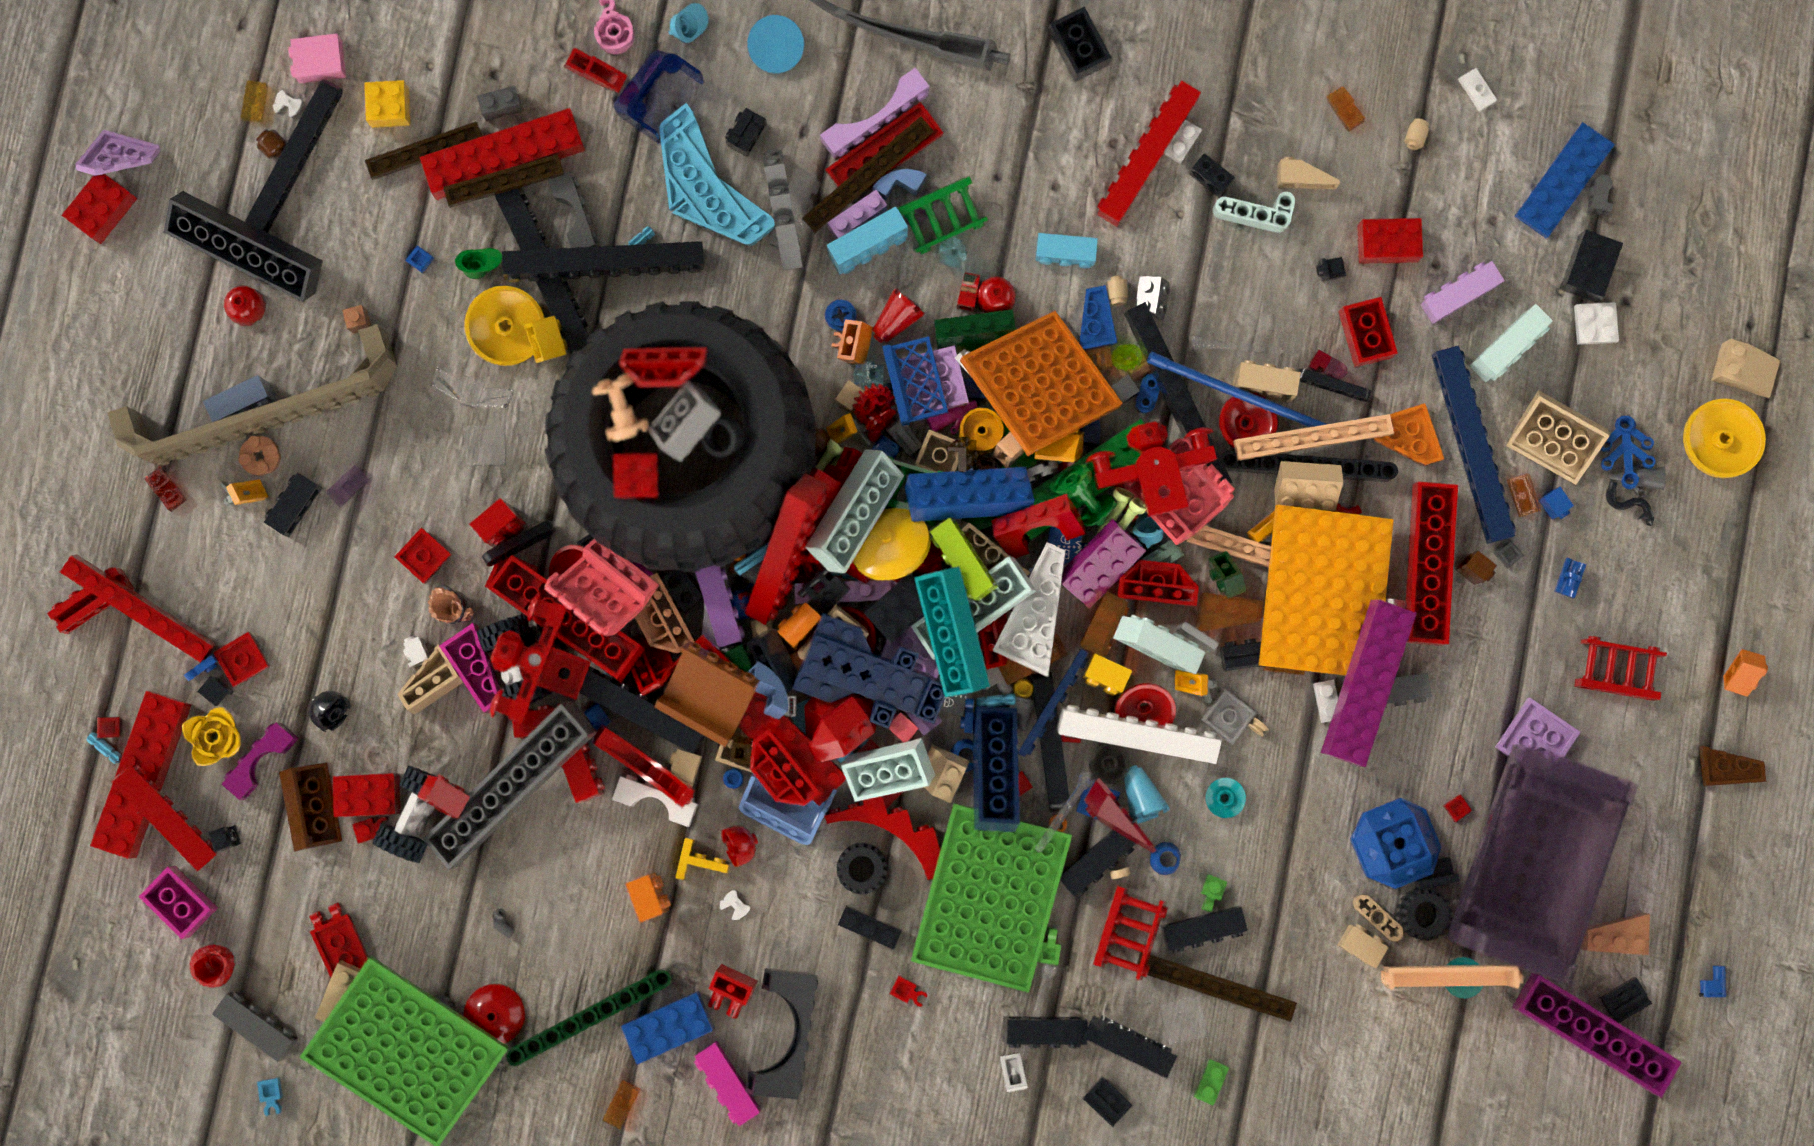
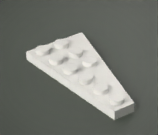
M1048 542L1029 577L1037 591L1014 607L993 649L994 652L1046 677L1049 676L1066 553L1065 550Z

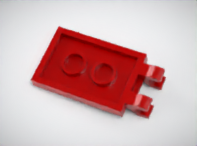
M339 902L328 907L332 915L330 919L323 921L320 911L309 916L315 928L309 932L330 978L340 961L362 969L369 959L349 913L346 915L342 914Z

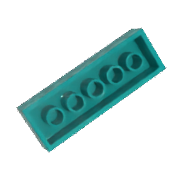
M960 567L915 577L945 697L971 693L990 687Z

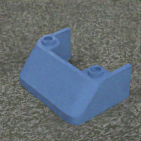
M752 774L739 809L744 815L800 844L809 845L818 831L837 790L833 789L828 800H825L820 806L813 800L805 806L776 802L756 776Z

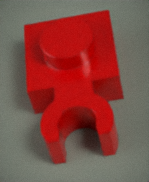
M381 817L376 823L374 818L352 824L357 843L374 839L383 821L388 820V817Z
M898 975L889 993L905 1003H908L911 998L918 1007H922L923 1004L917 1001V997L919 995L928 996L925 991H915L917 984Z

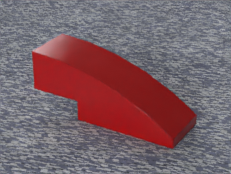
M575 47L563 66L575 74L617 93L620 92L628 76L597 57H591Z

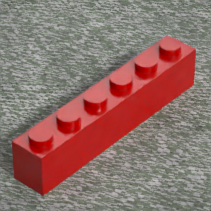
M130 764L112 779L111 783L198 872L217 855L211 840L205 841L200 836L203 832L195 824L191 826L186 821L189 819L181 809L177 812L172 805L175 803L167 795L163 797L158 792L160 787L153 780L148 781L144 777L146 773L139 765L134 767Z

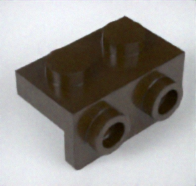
M958 437L957 440L947 446V451H958V472H967L979 461V450L976 447V440H970V437Z

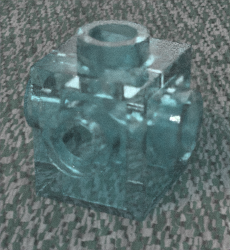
M953 237L950 240H945L939 246L938 254H940L938 263L959 269L961 261L965 262L967 257L966 245L962 244V240ZM951 249L955 252L954 256L951 254Z
M863 361V364L855 365L853 372L854 384L860 385L861 389L864 390V386L871 388L872 383L876 386L879 384L883 385L884 365H877L874 361Z

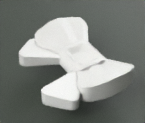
M283 90L278 92L275 98L276 104H273L276 113H279L284 105L289 107V117L291 118L296 116L303 107L301 99H293L287 96Z
M736 890L730 891L724 900L720 901L721 910L730 905L735 909L732 920L741 919L751 909L749 905L741 902Z

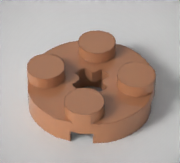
M251 436L241 446L238 460L243 469L255 476H263L274 472L278 468L281 454L273 440L264 436ZM263 451L262 455L265 456L264 459H259V461H257V457L255 456L256 453Z

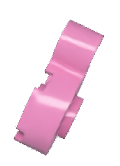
M599 0L601 6L609 4V7L603 9V14L594 27L596 41L606 53L613 55L622 54L633 45L635 39L633 25L628 17L616 12L614 0ZM616 30L618 34L613 36L612 31Z

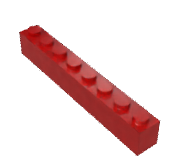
M1182 80L1178 86L1174 84L1169 92V95H1171L1168 102L1164 100L1159 108L1160 115L1158 118L1153 117L1148 125L1151 129L1147 134L1145 132L1142 134L1138 141L1140 146L1137 150L1133 149L1128 157L1130 162L1127 166L1123 165L1117 174L1120 176L1117 182L1113 181L1107 190L1109 192L1107 198L1102 197L1097 205V208H1099L1097 215L1116 227L1201 95L1199 90Z
M77 554L71 555L60 570V573L200 663L209 656L216 643Z

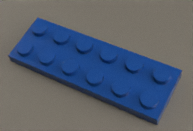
M1582 122L1514 217L1547 239L1615 144Z

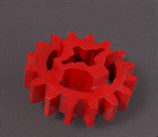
M872 383L871 388L864 386L865 391L859 390L860 396L854 397L857 403L852 405L855 409L853 413L861 423L864 422L867 425V421L871 416L880 415L884 411L892 409L891 406L896 405L893 401L894 395L882 384H879L877 387Z

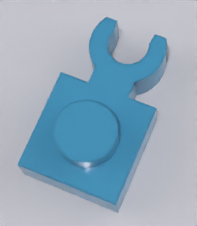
M280 1077L258 1081L260 1102H266L264 1108L265 1116L271 1115V1107L276 1109V1114H280L282 1107L277 1102V1099L283 1098Z

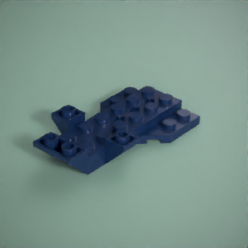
M825 613L821 615L793 684L794 690L829 703L853 693L871 698L875 701L870 722L886 728L890 727L896 708L934 724L945 700L941 681L928 673L914 668L920 655L919 653L902 646L899 647L892 659L872 653L860 626ZM827 655H830L831 661L824 663L822 657L826 658ZM849 662L850 668L843 670L841 665ZM867 669L869 675L862 677L860 672H864Z

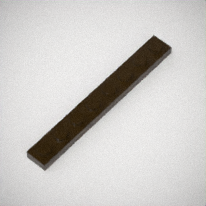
M920 116L802 217V220L814 234L932 134L933 130Z
M1142 952L1139 953L1136 964L1140 965L1143 956ZM1150 954L1147 964L1150 966L1148 976L1289 1022L1292 1021L1297 1004L1295 1001Z

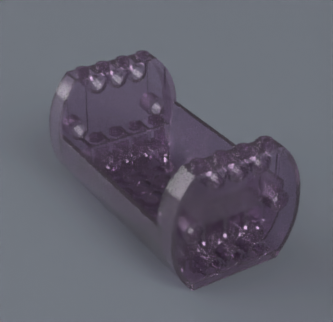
M1512 745L1446 939L1490 957L1572 985L1578 967L1575 962L1627 809L1632 807L1639 786L1626 779L1547 751L1523 745ZM1539 816L1545 818V825L1541 828L1536 825V819ZM1533 835L1539 838V843L1535 847L1529 843V839ZM1527 854L1532 857V863L1528 866L1523 863V857ZM1522 873L1525 875L1526 881L1524 884L1519 885L1516 882V877ZM1512 893L1519 895V901L1516 904L1510 902L1509 898Z

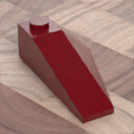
M1098 778L1084 800L1088 806L1085 810L1092 818L1096 816L1104 825L1154 853L1156 849L1153 843L1137 823L1132 822L1133 820L1125 808H1120V804L1115 799L1114 794Z

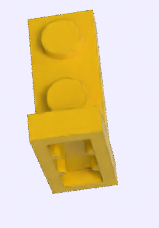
M685 838L675 878L684 880L689 864L719 872H729L730 864H726L725 859L715 857L713 861L706 859L707 855L695 853L692 856L691 853L695 839Z

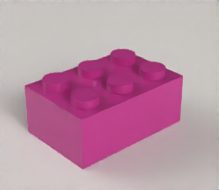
M168 866L138 896L181 940L190 938L218 909L177 866Z

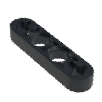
M1299 368L1297 371L1301 372L1299 381L1362 402L1370 401L1372 391L1367 388L1303 368Z
M546 520L486 551L482 555V559L488 567L496 565L511 555L513 556L551 536L556 531V528L551 520Z

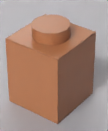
M362 305L342 310L346 327L351 333H358V330L371 326L368 311Z

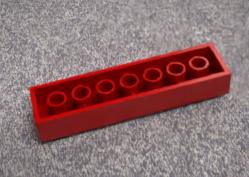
M567 108L422 156L420 160L431 194L436 200L446 197L443 187L557 154L560 159L584 152L585 148L571 109Z
M807 473L786 494L745 611L746 615L764 625L771 619L774 620L779 610H783L788 603L786 597L791 593L794 586L791 583L799 573L797 567L804 559L802 553L806 550L805 546L809 541L808 537L813 533L816 526L813 523L821 513L819 507L827 497V494H825L827 484Z
M1418 481L1412 486L1405 609L1415 612L1416 616L1407 643L1436 646L1449 645L1458 485Z
M512 555L487 587L491 592L525 616H527L531 600L538 593H542L541 600L565 606L558 600L559 597L555 598L545 590L547 583L545 578ZM567 608L556 637L619 682H622L645 649L621 631L609 636L598 633L589 625V622L586 623L574 613L575 610ZM534 616L532 620L544 628L546 620Z
M146 691L115 777L130 764L134 767L139 765L146 773L144 777L148 781L153 780L160 787L158 790L160 793L182 734V724L187 720L192 704L157 692ZM113 784L90 846L127 859L137 858L150 822Z

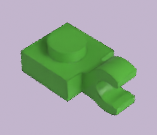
M1207 874L1200 893L1206 895L1202 910L1211 912L1215 899L1221 901L1227 881Z
M1048 927L1047 942L1043 941L1038 962L1058 965L1061 944L1056 943L1057 928Z

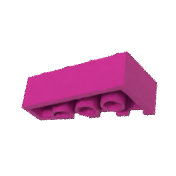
M472 623L439 645V647L482 711L490 713L491 701L494 695L501 689L488 653L483 651L477 635V631H479L478 625Z

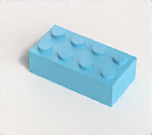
M895 206L827 244L828 256L839 275L842 273L848 274L855 269L854 266L860 263L862 265L872 260V256L876 254L882 255L889 250L888 247L894 244L897 246L905 242L906 237H908V226Z

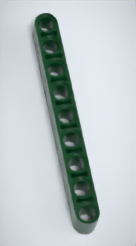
M667 968L659 969L515 1045L507 1051L506 1061L511 1066H518L666 988L673 980L672 972ZM659 973H665L668 976L667 983L663 984L658 981ZM644 982L649 985L650 990L648 993L641 992L639 988L641 983ZM623 992H628L631 995L629 1003L623 1002L621 998ZM605 1002H610L613 1005L612 1012L604 1010L603 1004ZM589 1011L594 1014L595 1020L593 1022H588L585 1019L586 1012ZM569 1021H573L576 1024V1031L571 1032L567 1029ZM550 1031H555L558 1034L557 1041L549 1039ZM531 1041L539 1043V1051L531 1049ZM514 1050L521 1053V1060L516 1061L513 1059L512 1052Z

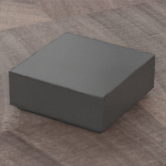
M1511 540L1494 553L1507 569L1524 556Z

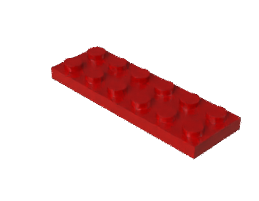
M919 102L827 167L825 171L835 185L839 187L921 116L931 127L933 133L884 174L886 175L943 136L944 132L923 104Z

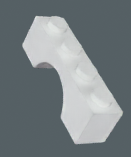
M628 774L626 778L620 777L612 800L628 806H634L643 798L654 797L665 804L670 821L687 827L691 826L698 807V803L694 802L695 798L692 799L689 805L681 808L648 781L645 784L637 782V777Z

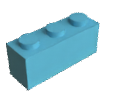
M1038 233L1035 261H1040L1039 263L1044 265H1050L1053 262L1066 267L1075 264L1079 265L1080 268H1090L1096 262L1098 238Z

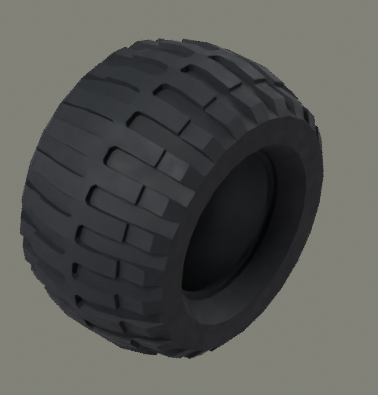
M662 301L646 305L644 311L631 313L628 310L615 317L616 322L603 330L598 327L586 339L588 341L587 345L580 352L574 350L564 366L566 368L565 374L561 380L557 379L555 381L550 398L552 400L551 410L545 415V433L548 438L545 454L548 466L553 474V485L569 509L570 515L600 545L605 546L629 562L640 563L661 571L681 570L682 572H699L703 568L719 567L733 563V560L745 553L750 554L764 546L763 543L773 534L787 492L806 473L810 475L816 458V421L806 383L790 359L788 352L758 324L749 319L740 318L734 314L733 310L719 306L706 307L701 305L699 301H679V305H667ZM707 348L704 365L688 381L715 388L727 395L739 407L743 417V441L732 465L716 482L698 491L686 494H665L657 491V497L614 498L613 455H623V439L615 441L614 439L611 441L608 439L606 431L615 426L611 414L614 407L609 392L593 394V388L598 386V383L607 379H610L611 382L617 381L619 376L627 374L620 366L624 349ZM633 381L631 384L622 387L621 390L626 405L631 406L634 412L636 407L648 395L665 386H638Z

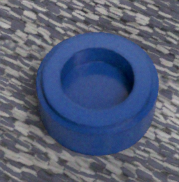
M732 768L724 773L723 782L728 788L735 789L742 785L744 776L740 770Z

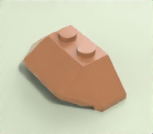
M655 573L649 577L659 584L658 588L643 610L635 616V619L651 647L678 654L688 641L694 642L658 573Z

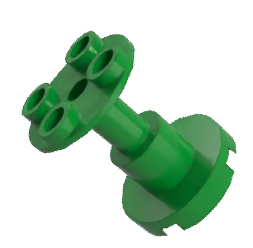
M1076 464L1072 466L1074 470L1070 472L1066 470L1059 476L1055 483V488L1057 489L1055 492L1059 496L1067 494L1069 498L1074 497L1077 502H1083L1086 505L1081 514L1085 526L1095 524L1101 526L1106 522V517L1117 506V502L1111 495H1102L1095 498L1092 495L1093 489L1089 485L1092 479V472L1085 464Z

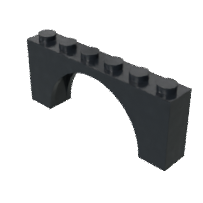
M764 969L762 989L775 992L786 1001L794 1018V1035L786 1054L777 1063L763 1070L748 1071L745 1092L752 1096L786 1099L799 1098V1094L802 1091V1073L805 1071V1053L809 1047L807 1041L808 1034L812 1027L811 1014L815 1008L814 995L818 988L817 975L807 972Z

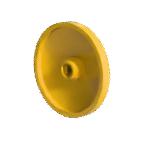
M512 286L492 287L480 293L469 305L464 320L465 335L472 350L483 360L500 366L516 365L526 361L533 355L524 325L544 319V315L536 300L525 291Z
M1715 399L1701 405L1690 415L1684 427L1683 443L1688 458L1700 471L1712 477L1733 478L1748 472L1759 462L1765 449V430L1760 418L1749 406L1737 400Z
M902 508L884 509L853 559L854 565L862 574L876 580L898 579L913 572L925 560L930 549V533L925 522H912L910 510Z

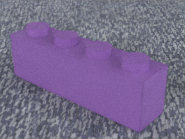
M720 566L700 569L699 572H696L719 650L742 644L741 638H744L745 635L742 625L737 626L736 619L739 618L736 606L732 607L730 603L733 595L730 587L726 588L724 583L725 580H728L725 569H720Z

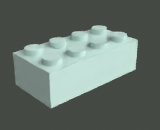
M1535 304L1523 313L1469 367L1485 383L1490 379L1495 381L1508 370L1511 364H1514L1522 356L1521 354L1530 349L1536 343V340L1550 329L1548 325L1553 320Z
M1131 615V617L1122 616L1113 637L1114 639L1173 669L1197 674L1205 654L1203 650L1199 649L1198 644L1192 641H1184V637L1179 634L1173 633L1172 635L1169 633V629L1160 625L1158 627L1153 625L1154 621L1144 617L1142 619L1135 615Z
M922 739L848 755L841 765L855 802L929 786L935 776Z

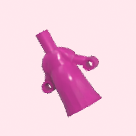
M974 400L967 405L948 409L947 414L927 418L929 428L934 432H938L955 422L954 426L950 428L951 434L955 435L958 432L963 417L968 411L978 408V405Z

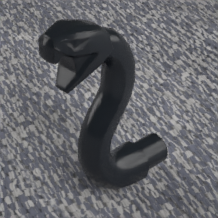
M1609 481L1608 489H1606L1608 504L1617 510H1626L1635 505L1643 508V513L1638 520L1645 519L1647 521L1645 525L1652 526L1654 513L1650 504L1638 497L1631 498L1625 502H1618L1616 500L1617 482Z

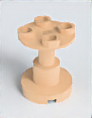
M628 374L619 376L617 381L611 382L610 379L601 381L592 391L593 394L609 392L614 407L611 414L615 423L614 427L606 431L610 441L612 439L615 441L637 435L638 429L641 428L642 431H645L650 427L647 418L636 419L632 407L626 405L621 388L633 382Z

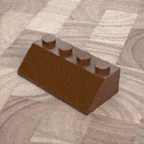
M327 762L280 771V781L294 852L342 842L338 817H334L333 791Z

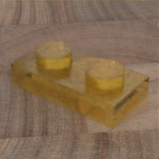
M246 81L240 117L243 121L262 123L268 90L267 83Z

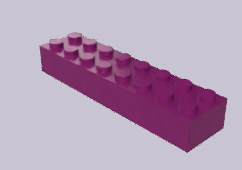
M1380 599L1370 601L1320 753L1355 766L1366 768L1416 616L1415 612Z
M1531 973L1512 1006L1514 1010L1658 1097H1663L1682 1063L1539 974Z

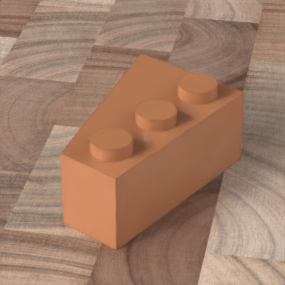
M1641 912L1629 917H1622L1610 922L1581 928L1580 949L1596 952L1649 955L1650 914Z

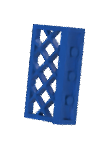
M929 336L890 346V344L882 346L902 426L910 425L911 422L947 414L948 409ZM926 343L928 350L924 356L914 351L917 345ZM904 348L909 351L905 361L897 357L895 350ZM912 354L921 358L917 368L907 363ZM924 361L932 365L929 375L919 370ZM905 366L914 370L909 380L901 375V371ZM917 372L926 377L922 386L912 382ZM929 379L937 383L934 393L924 389ZM910 384L919 389L914 399L906 394ZM922 391L931 396L927 405L917 401ZM935 398L942 403L943 409L934 411L929 406ZM914 403L924 408L921 415L912 417L911 408Z

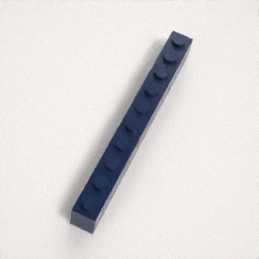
M1459 345L1436 351L1431 357L1486 543L1491 544L1515 536L1516 527L1514 522L1510 520V507L1505 502L1503 496L1505 493L1503 484L1499 483L1497 476L1499 475V470L1492 459L1493 449L1491 445H1488L1486 439L1488 436L1487 429L1481 422L1482 412L1476 405V392L1474 388H1471V375L1469 370L1465 368L1464 352L1460 350Z

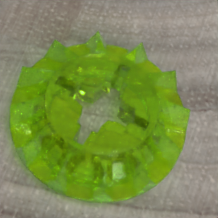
M1133 344L1120 345L1111 354L1112 365L1118 371L1121 369L1125 372L1127 369L1134 370L1136 366H1140L1143 359L1141 349ZM1130 356L1131 360L1127 359L1124 361V357L1128 358Z

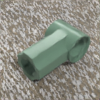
M1169 540L1161 545L1159 549L1142 558V560L1173 563L1185 554L1179 545Z

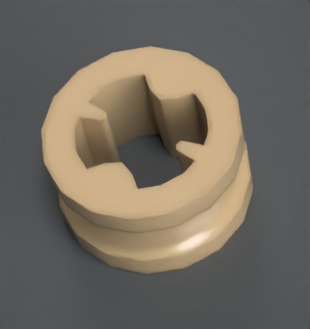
M1254 718L1253 724L1248 726L1256 734L1263 737V732L1268 731L1269 728L1260 720Z

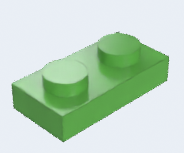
M1209 1058L1194 1097L1214 1106L1229 1067Z

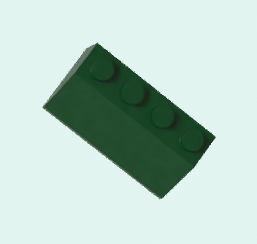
M1013 310L934 320L937 350L955 346L957 355L964 349L972 352L1016 330Z

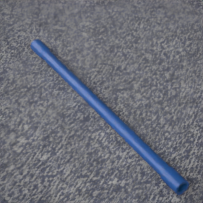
M1151 352L1147 359V363L1169 370L1307 427L1327 425L1317 419L1171 361L1157 353Z

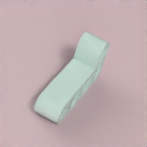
M1283 192L1276 199L1273 208L1229 197H1221L1213 207V214L1221 220L1281 233L1286 230L1291 222L1295 197L1290 192ZM1280 200H1287L1289 206H1283ZM1221 205H1224L1225 211L1221 210ZM1237 210H1245L1246 216L1239 215ZM1257 214H1263L1266 220H1259ZM1276 219H1283L1285 225H1279L1276 222Z

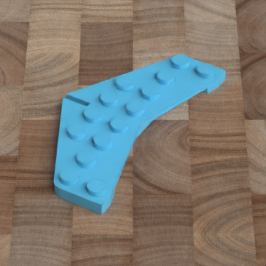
M687 103L660 124L659 131L669 210H674L671 212L672 214L747 246L756 244L775 229L772 216L717 176L695 114Z

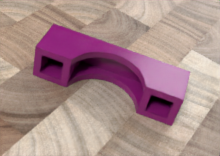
M282 723L270 724L265 730L266 734L252 744V750L238 760L237 763L239 765L224 776L225 780L221 785L238 800H246L259 785L255 770L257 763L264 755L271 752L286 754L299 740Z

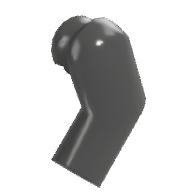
M497 909L493 913V926L497 931L510 938L515 930L507 925L506 912L503 909Z

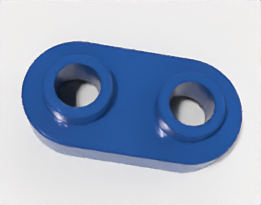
M1153 374L1146 375L1143 378L1139 388L1140 392L1135 400L1136 409L1143 414H1147L1154 409L1160 392ZM1153 381L1155 383V386L1150 387L1148 385V382ZM1144 399L1148 400V401H1149V405H1148V406L1143 405V404H1142V400H1144Z

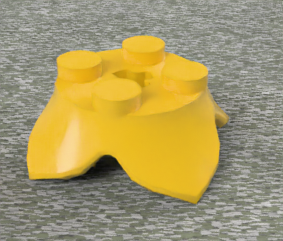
M224 707L213 708L209 711L208 715L192 717L182 724L183 735L193 745L192 758L198 766L212 765L224 757L229 758L240 749V733L235 726L233 716ZM218 733V739L213 742L212 734Z

